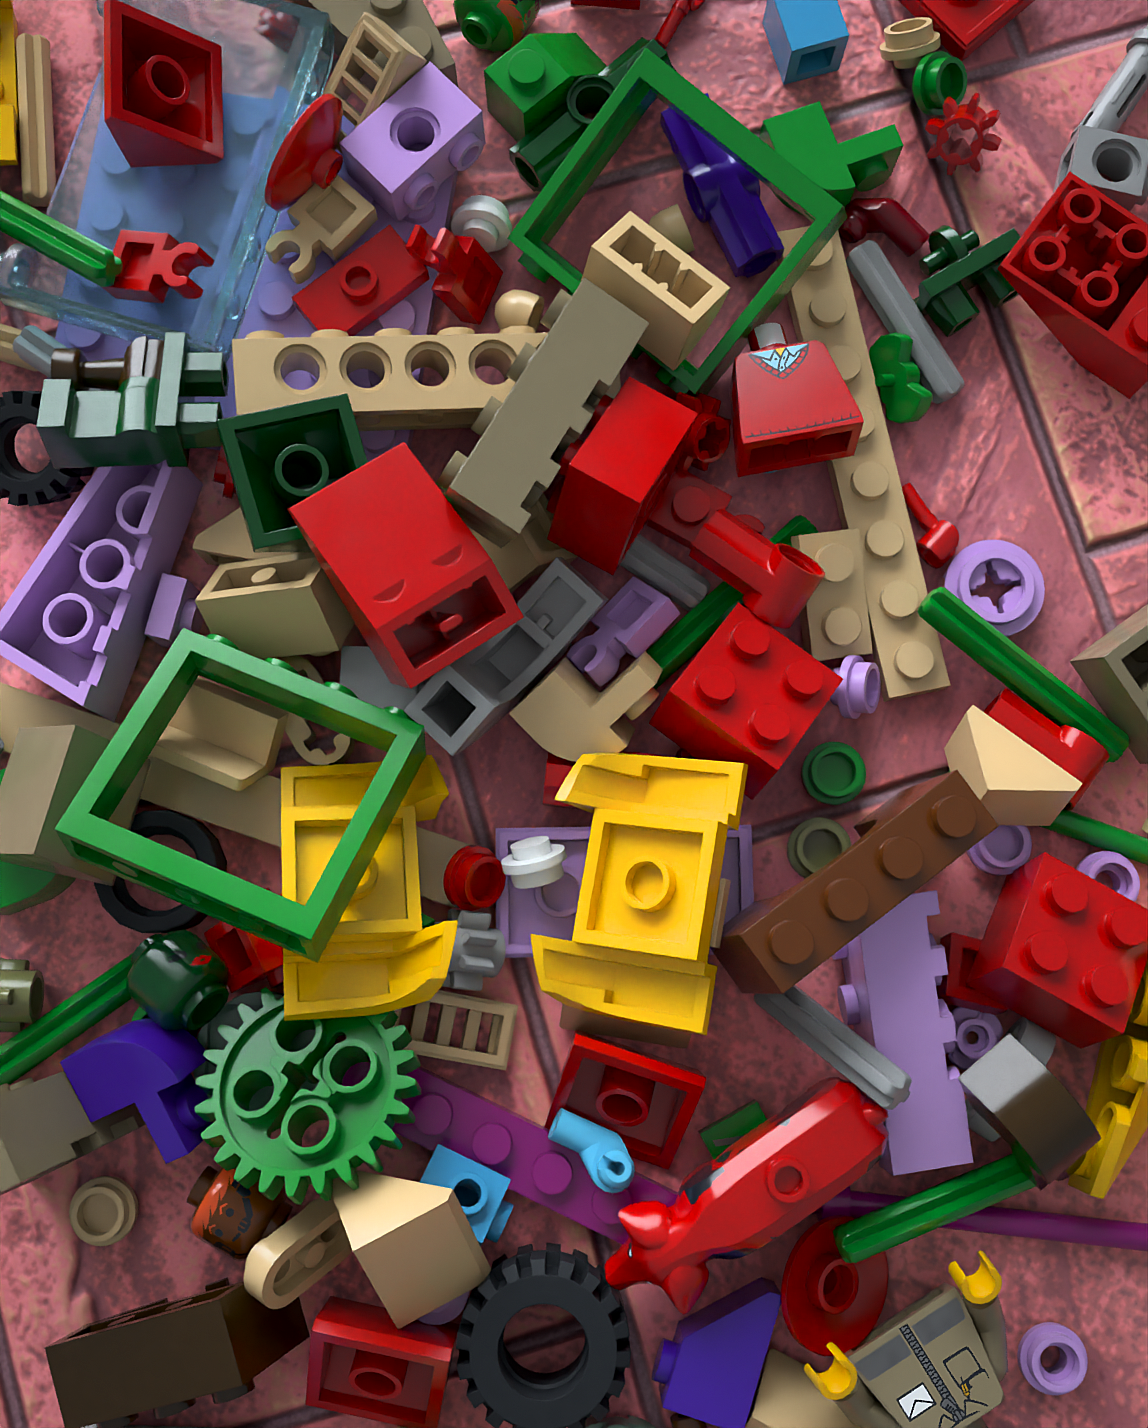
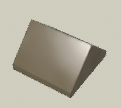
M76 724L19 728L0 784V861L114 886L117 875L71 856L55 831L58 822L110 743V740ZM149 758L144 762L108 822L129 831L131 830L151 761Z

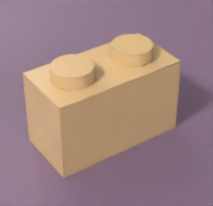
M313 552L220 564L195 599V603L211 634H217L230 640L240 651L262 660L269 657L278 658L304 654L324 656L334 651H339L355 623Z

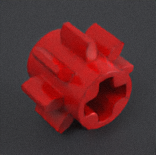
M975 92L968 104L960 106L957 105L951 96L947 97L943 103V112L946 120L931 118L926 124L925 130L929 134L937 135V141L929 149L927 157L931 159L940 155L948 163L947 175H952L958 165L968 163L971 169L976 173L979 172L983 165L981 149L997 151L1002 139L989 133V128L997 122L1001 113L999 110H992L986 114L978 106L980 102L979 93ZM956 123H958L963 131L971 128L975 129L976 133L970 145H968L964 138L954 141L950 137Z
M679 392L676 396V402L697 412L698 415L676 468L686 472L690 466H693L705 472L708 470L709 463L717 461L728 448L731 435L729 427L731 419L717 414L721 405L720 400L702 393L693 397Z

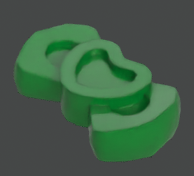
M891 333L880 336L869 350L875 384L877 387H880V398L886 404V418L899 424L919 421L929 410L933 396L929 390L919 384L920 370L915 363L909 360L913 339L906 334Z

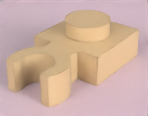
M337 175L326 189H322L314 184L287 210L291 223L296 227L293 230H282L275 233L266 243L265 250L269 260L274 264L289 252L300 254L297 261L292 263L288 270L292 280L297 285L307 281L314 273L316 257L322 251L336 262L378 220L376 209Z

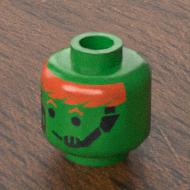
M454 0L453 7L462 34L470 44L479 49L507 52L522 40L537 18L541 7V0Z

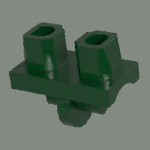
M943 225L930 233L928 242L931 253L919 260V266L926 276L939 269L940 271L920 283L918 286L920 296L913 300L922 315L926 316L928 314L947 337L965 328L979 315V309L967 293L968 290L979 284L994 308L1002 306L1019 295L998 270L1000 264L1020 239L1015 228L1010 229L970 254L968 253L969 251L980 245L979 237L975 231L969 230L959 236L950 226Z

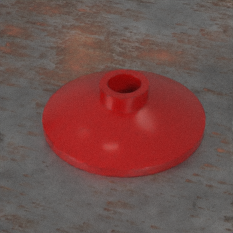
M327 93L312 102L297 119L280 146L272 163L265 186V202L275 211H282L296 203L314 184L322 189H326L338 175L343 163V156L335 150L342 127L343 105L341 100L335 95Z
M846 1215L829 1216L812 1225L794 1246L785 1266L782 1279L781 1305L789 1332L802 1347L821 1356H834L826 1347L829 1342L836 1344L843 1353L858 1346L868 1336L879 1319L887 1295L889 1271L885 1251L857 1263H846L839 1254L833 1238V1230L839 1225L856 1219Z

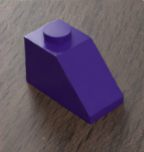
M763 1277L754 1280L680 1320L673 1341L665 1338L662 1339L653 1366L652 1380L660 1383L659 1392L663 1408L720 1428H745L781 1305V1292L774 1281Z

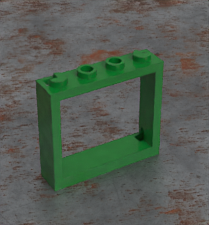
M645 47L507 239L524 252L518 259V262L527 268V271L545 284L552 275L569 289L567 293L572 296L581 282L583 273L548 244L656 97L659 98L812 222L807 231L699 368L685 358L673 371L638 343L631 352L630 356L636 360L644 351L656 361L661 368L655 376L676 393L682 392L686 394L691 390L696 395L699 393L708 395L734 362V358L748 344L749 333L754 328L764 324L848 216L840 202Z
M183 628L58 822L55 831L71 856L318 963L426 757L424 725L416 723L400 708L387 706L382 709L362 701L350 689L335 682L320 684L303 677L292 666L282 660L271 657L262 660L244 653L233 642L220 635L208 634L205 637ZM199 675L387 752L305 906L108 822Z

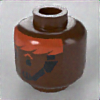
M207 1166L194 1184L186 1201L196 1207L191 1219L192 1232L198 1239L236 1261H244L255 1244L286 1223L293 1206L285 1202L287 1197L285 1184L276 1198L269 1200L259 1192V1180L249 1189H246L233 1179L236 1168L226 1171L221 1167L218 1171L211 1166Z

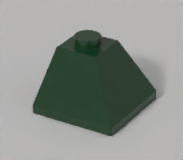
M348 393L217 420V429L254 552H312L287 509L368 462Z

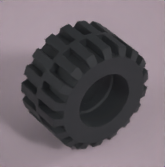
M546 1243V1250L533 1251V1245L529 1244L518 1247L517 1255L511 1258L503 1254L493 1261L489 1275L479 1286L472 1289L457 1332L456 1349H459L457 1369L460 1380L467 1379L469 1385L466 1396L473 1407L476 1408L483 1403L487 1408L485 1421L494 1428H499L503 1421L512 1424V1428H586V1419L591 1415L600 1422L610 1411V1397L613 1395L619 1398L625 1385V1368H630V1333L619 1290L612 1288L608 1284L605 1277V1269L600 1264L596 1268L588 1263V1255L577 1249H574L572 1255L561 1252V1244ZM537 1304H549L558 1306L571 1313L579 1321L585 1334L584 1347L579 1356L567 1367L550 1373L534 1372L518 1364L509 1354L503 1337L507 1322L522 1309Z

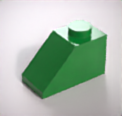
M530 33L484 70L487 109L515 141L519 142L566 102L568 90L575 80L585 75H598L607 65L576 33Z

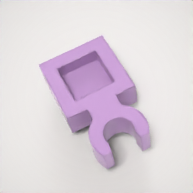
M633 576L591 619V622L598 630L593 635L586 636L577 641L571 647L566 657L581 673L586 671L597 685L602 686L615 675L619 667V660L626 652L636 659L640 657L681 613L668 597Z

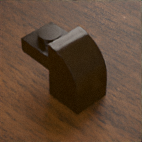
M1010 1033L958 1077L971 1107L1010 1145L1021 1171L1040 1191L1054 1180L1061 1181L1071 1176L1083 1163L1086 1152L1101 1139L1095 1125L1069 1091Z

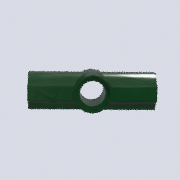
M641 37L598 75H585L575 80L568 90L566 102L509 149L510 161L517 169L520 178L534 192L542 191L592 122V119L585 118L583 115L600 111L645 47L675 70L669 60L668 53L654 39L646 40Z

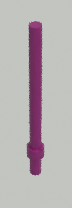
M848 1186L812 1214H817L818 1221L833 1215H846L858 1218L902 1200L907 1196L854 1191ZM989 1206L939 1227L1148 1251V1224Z

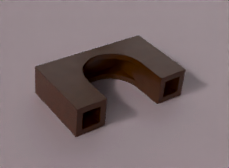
M958 770L901 790L853 827L861 837L858 841L821 869L790 889L772 898L753 902L723 925L720 949L711 947L710 949L742 993L784 994L999 827V825Z

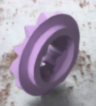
M982 540L967 546L955 556L943 576L945 579L944 587L1006 637L1018 633L1030 625L1039 614L1044 601V580L1035 560L1019 546L1003 540ZM986 572L987 575L991 576L994 584H1004L1005 587L1015 585V587L998 599L999 608L993 606L989 597L971 596L974 590L985 583Z

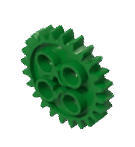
M265 987L261 989L263 1008L255 1012L250 1007L241 1003L237 1006V1009L244 1023L238 1029L226 1025H220L217 1028L221 1036L228 1042L225 1049L204 1051L203 1056L216 1067V1072L196 1078L195 1084L213 1097L195 1106V1113L204 1121L214 1123L208 1126L200 1135L202 1140L212 1148L221 1147L214 1160L226 1171L236 1168L233 1179L246 1189H249L259 1180V1192L267 1199L274 1200L285 1184L287 1197L295 1204H302L308 1186L312 1184L316 1193L324 1201H329L333 1193V1179L341 1177L348 1186L356 1190L359 1188L357 1167L365 1163L369 1168L378 1173L384 1169L376 1153L381 1145L398 1150L402 1148L403 1144L392 1131L394 1123L409 1124L415 1122V1115L410 1108L402 1103V1099L421 1095L422 1089L416 1079L405 1076V1074L421 1066L420 1060L414 1051L403 1050L413 1039L405 1025L394 1026L399 1018L394 1010L370 1016L284 1021V997L277 1000L273 993ZM305 1030H315V1036L306 1048L290 1052V1045L299 1033ZM339 1036H346V1040L335 1045V1041ZM361 1062L370 1063V1070L360 1083L354 1086L342 1085L343 1077L351 1066ZM305 1081L312 1084L319 1082L312 1092L307 1089H300ZM266 1086H274L271 1100L263 1108L257 1111H249V1103L253 1095ZM328 1120L329 1130L325 1138L312 1147H302V1137L306 1129L317 1121ZM281 1128V1134L276 1139H271V1132Z

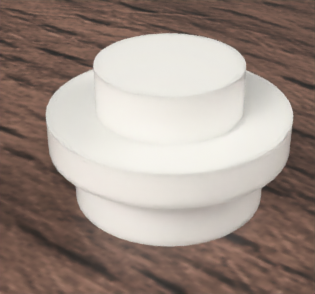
M475 195L467 198L453 214L451 229L454 235L474 237L488 253L501 250L507 246L510 241L507 238L512 232V224L509 220L507 208L500 201L486 195Z
M535 836L512 844V854L501 860L503 873L511 875L513 887L527 889L543 886L564 876L562 862L566 860L567 855L565 847L561 844H550L548 836Z

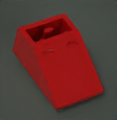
M1069 171L1000 264L998 270L1080 366L1130 399L1148 381V224Z
M405 442L398 444L287 509L392 684L412 689L524 618L491 557Z

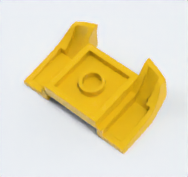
M588 753L580 756L561 785L554 800L594 814L572 941L530 934L533 958L541 991L566 1006L633 1023L707 1036L717 966L707 963L727 831H738L748 764L626 753Z
M426 755L318 963L283 948L284 1021L377 1015L429 1001L444 983L452 956L458 921H444L422 929L416 822L436 818L443 800L449 795L444 778L432 755ZM383 761L281 767L283 897L301 905H306Z

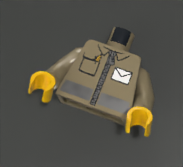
M980 1250L977 1252L980 1258V1266L972 1275L965 1276L956 1261L948 1265V1272L961 1290L962 1296L956 1287L944 1282L872 1329L868 1336L852 1350L849 1349L846 1353H843L836 1344L829 1342L826 1347L834 1355L831 1367L825 1372L817 1373L807 1363L804 1366V1371L808 1378L824 1397L833 1400L848 1419L861 1428H988L982 1416L1005 1400L1004 1392L999 1382L1003 1380L1008 1372L1006 1324L998 1297L1002 1286V1279L984 1251Z

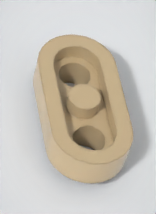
M333 1196L329 1201H324L319 1197L310 1202L300 1213L268 1237L255 1244L248 1254L244 1272L245 1290L268 1308L280 1309L287 1306L352 1252L351 1244Z

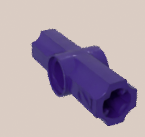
M670 107L661 112L660 125L683 170L685 193L696 218L702 223L708 221L735 277L746 276L749 278L765 271L771 264L782 257L785 248L760 200L759 179Z

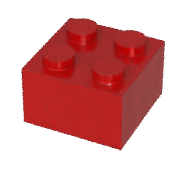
M630 376L615 398L605 394L597 404L593 416L589 420L587 429L591 433L585 441L577 439L575 443L571 442L559 463L561 468L557 473L564 477L556 486L547 504L546 510L554 514L547 540L614 575L670 483L698 413Z
M738 602L669 689L649 724L696 759L748 764L744 795L753 800L780 769L840 685L843 678Z
M1044 852L1006 876L966 985L1080 1049L1124 1034L1148 959V909Z

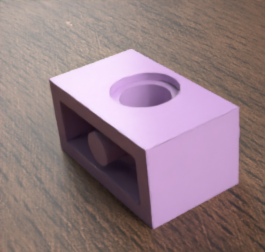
M429 62L339 142L348 175L399 223L412 210L420 211L425 208L436 196L439 186L456 170L464 171L478 159L483 146L486 144L482 110L434 64ZM417 143L430 145L425 150L418 152L406 150L411 145Z

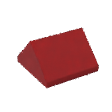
M106 0L104 2V122L131 168L217 164L224 159L222 46L121 1Z
M576 1029L544 1128H551L557 1112L560 1108H563L618 1133L630 1157L669 1170L705 1088L706 1077L698 1069Z
M330 1296L316 1316L311 1330L305 1405L406 1428H438L460 1324L447 1322L441 1325H429L415 1320L397 1329L384 1307Z

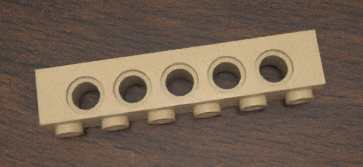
M511 326L502 329L496 334H475L474 330L467 327L445 328L440 330L437 335H412L411 331L403 328L383 329L376 332L374 336H349L347 332L337 329L319 330L312 333L310 337L284 338L283 334L270 330L251 332L244 339H232L236 415L348 393L359 431L471 428L491 396L502 403L508 396L516 382L505 375L526 342L538 349L548 332L536 333V330L530 326ZM481 366L494 367L502 373L505 382L498 385L487 384L477 376L475 369ZM422 367L432 368L442 376L444 382L437 386H425L413 377L412 372ZM357 369H368L376 373L381 382L372 388H361L353 384L348 375ZM303 370L311 373L317 379V382L311 388L297 390L288 386L283 379L290 372ZM618 373L612 385L605 393L612 398H615L621 389L620 373ZM598 398L593 405L594 409L601 399Z

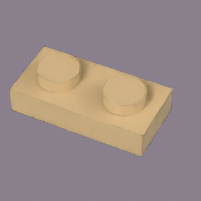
M859 528L791 536L792 547L812 558L825 572L824 578L800 612L804 651L818 661L843 658L848 655L872 654Z

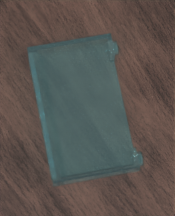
M97 0L98 13L104 19V2L106 0ZM118 0L222 46L224 159L217 164L131 168L104 122L103 60L45 215L112 250V252L121 230L169 233L180 244L185 242L197 244L214 259L212 267L198 266L188 276L203 289L202 296L197 299H186L169 287L163 304L116 299L99 285L37 252L34 248L16 243L10 246L6 253L0 254V301L5 306L130 342L146 335L148 339L165 341V332H185L191 352H223L227 363L232 353V339H237L267 254L265 250L266 243L273 236L281 211H275L265 202V186L269 171L280 146L292 126L306 108L322 96L330 74L335 45L330 16L327 12L283 0Z

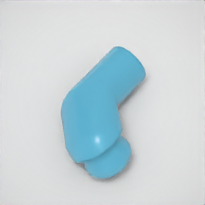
M563 1108L559 1109L549 1130L548 1139L578 1152L593 1183L603 1191L617 1193L626 1189L634 1177L635 1167L619 1134Z

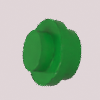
M944 51L926 54L918 63L912 79V92L917 106L924 114L929 116L943 115V103L949 96L959 105L964 98L967 88V73L964 64L959 58L952 57Z
M835 741L825 742L816 746L805 757L801 768V778L804 788L813 799L826 805H841L851 801L861 792L866 780V768L860 754L851 746Z

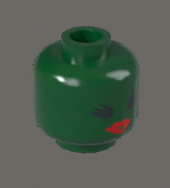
M177 930L163 936L161 934H154L140 943L132 954L131 963L133 965L128 973L126 988L131 998L163 1029L178 1031L184 1028L192 1031L199 1029L216 1017L228 1000L227 982L229 975L227 965L192 932Z

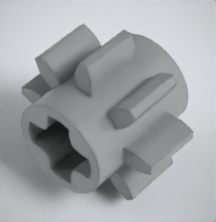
M450 909L448 910L447 920L458 921L447 976L442 986L453 989L481 991L483 977L493 978L497 976L503 966L506 950L504 935L499 929L489 928L491 922V914Z

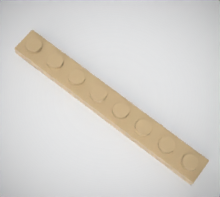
M810 226L777 232L785 248L782 257L778 259L779 265ZM837 230L786 296L798 343L817 340L825 344L864 420L854 456L826 462L842 529L859 528L874 663L877 664L880 672L883 700L887 702L945 690L951 685L937 630L919 617L917 612L928 592Z

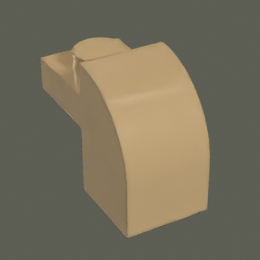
M645 651L600 693L564 657L516 704L509 715L542 748L557 757L577 762L582 754L619 753L628 746L635 731V728L622 715L625 713L632 721L655 701L659 693L653 686L657 683L663 669Z

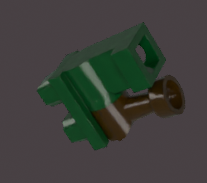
M165 332V341L148 339L147 335L136 338L127 347L123 358L87 361L84 352L80 349L55 348L51 357V379H44L36 425L54 469L144 466L159 464L166 460L168 467H188L190 448L223 447L216 425L218 419L224 418L220 402H194L195 397H226L228 395L229 374L224 353L191 352L185 332ZM93 388L116 391H89V389Z

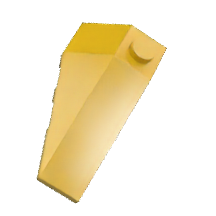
M1148 959L1124 1034L1102 1041L1085 1112L1098 1130L1101 1139L1086 1152V1157L1081 1166L1069 1177V1186L1100 1199H1104L1148 1128Z

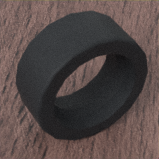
M170 810L143 811L135 815L131 832L145 838H150L154 835H173L183 839L194 850L197 860L227 872V860L219 839L203 823ZM116 876L114 886L94 882L102 907L120 925L140 933L156 934L186 930L200 924L208 916L183 904L166 911H153L143 907L130 896L125 879Z

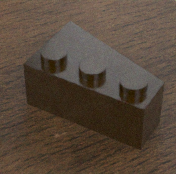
M227 1277L207 1284L205 1286L206 1292L171 1302L164 1298L86 1324L45 1347V1352L65 1428H81L96 1424V1428H121L138 1419L139 1413L153 1409L155 1419H161L190 1408L197 1402L196 1398L211 1394L214 1404H220L249 1393L255 1388L253 1380L255 1376L310 1337L299 1297L283 1308L270 1309L245 1290L244 1281L229 1285Z

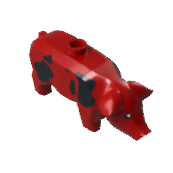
M829 1077L808 1088L807 1092L787 1105L781 1113L749 1131L714 1160L702 1163L690 1172L682 1181L677 1198L671 1206L667 1207L661 1202L652 1200L630 1204L620 1209L618 1216L629 1237L618 1251L606 1260L605 1277L608 1284L617 1290H623L637 1284L660 1286L677 1310L683 1315L687 1314L699 1299L708 1282L709 1270L706 1266L707 1261L712 1259H738L761 1248L830 1201L862 1177L881 1159L889 1136V1132L883 1124L889 1117L888 1111L870 1098H866L861 1090L851 1081L840 1079V1077Z

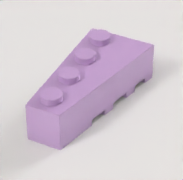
M166 460L159 464L144 466L98 467L1 609L0 655L81 706L114 723L146 639L144 632L162 573L170 574L203 483L188 467H168Z
M937 890L911 894L832 955L833 960H842L846 985L838 986L837 989L839 1008L844 1024L846 1026L854 1025L855 1033L905 1071L912 1080L908 1099L904 1103L900 1102L893 1110L886 1109L889 1117L883 1122L889 1132L886 1149L879 1160V1166L893 1176L973 1163L964 1090L958 1080L960 1073L955 1066L947 1067L945 1054L955 1051V1041H957L954 1015L949 1011L945 1001L938 999L936 986L941 985L942 976L948 975L945 947L941 944H936L933 935L928 930L927 916L940 914Z

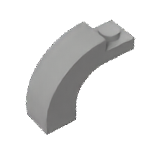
M556 557L517 603L524 618L435 673L403 711L416 723L424 725L425 731L451 756L465 750L497 724L551 670L573 645L571 642L609 599L563 557Z

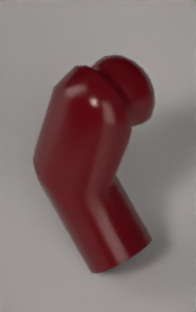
M855 198L851 200L845 207L848 218L838 229L839 236L849 243H856L862 240L866 233H884L907 257L918 251L930 235L899 202L892 198Z

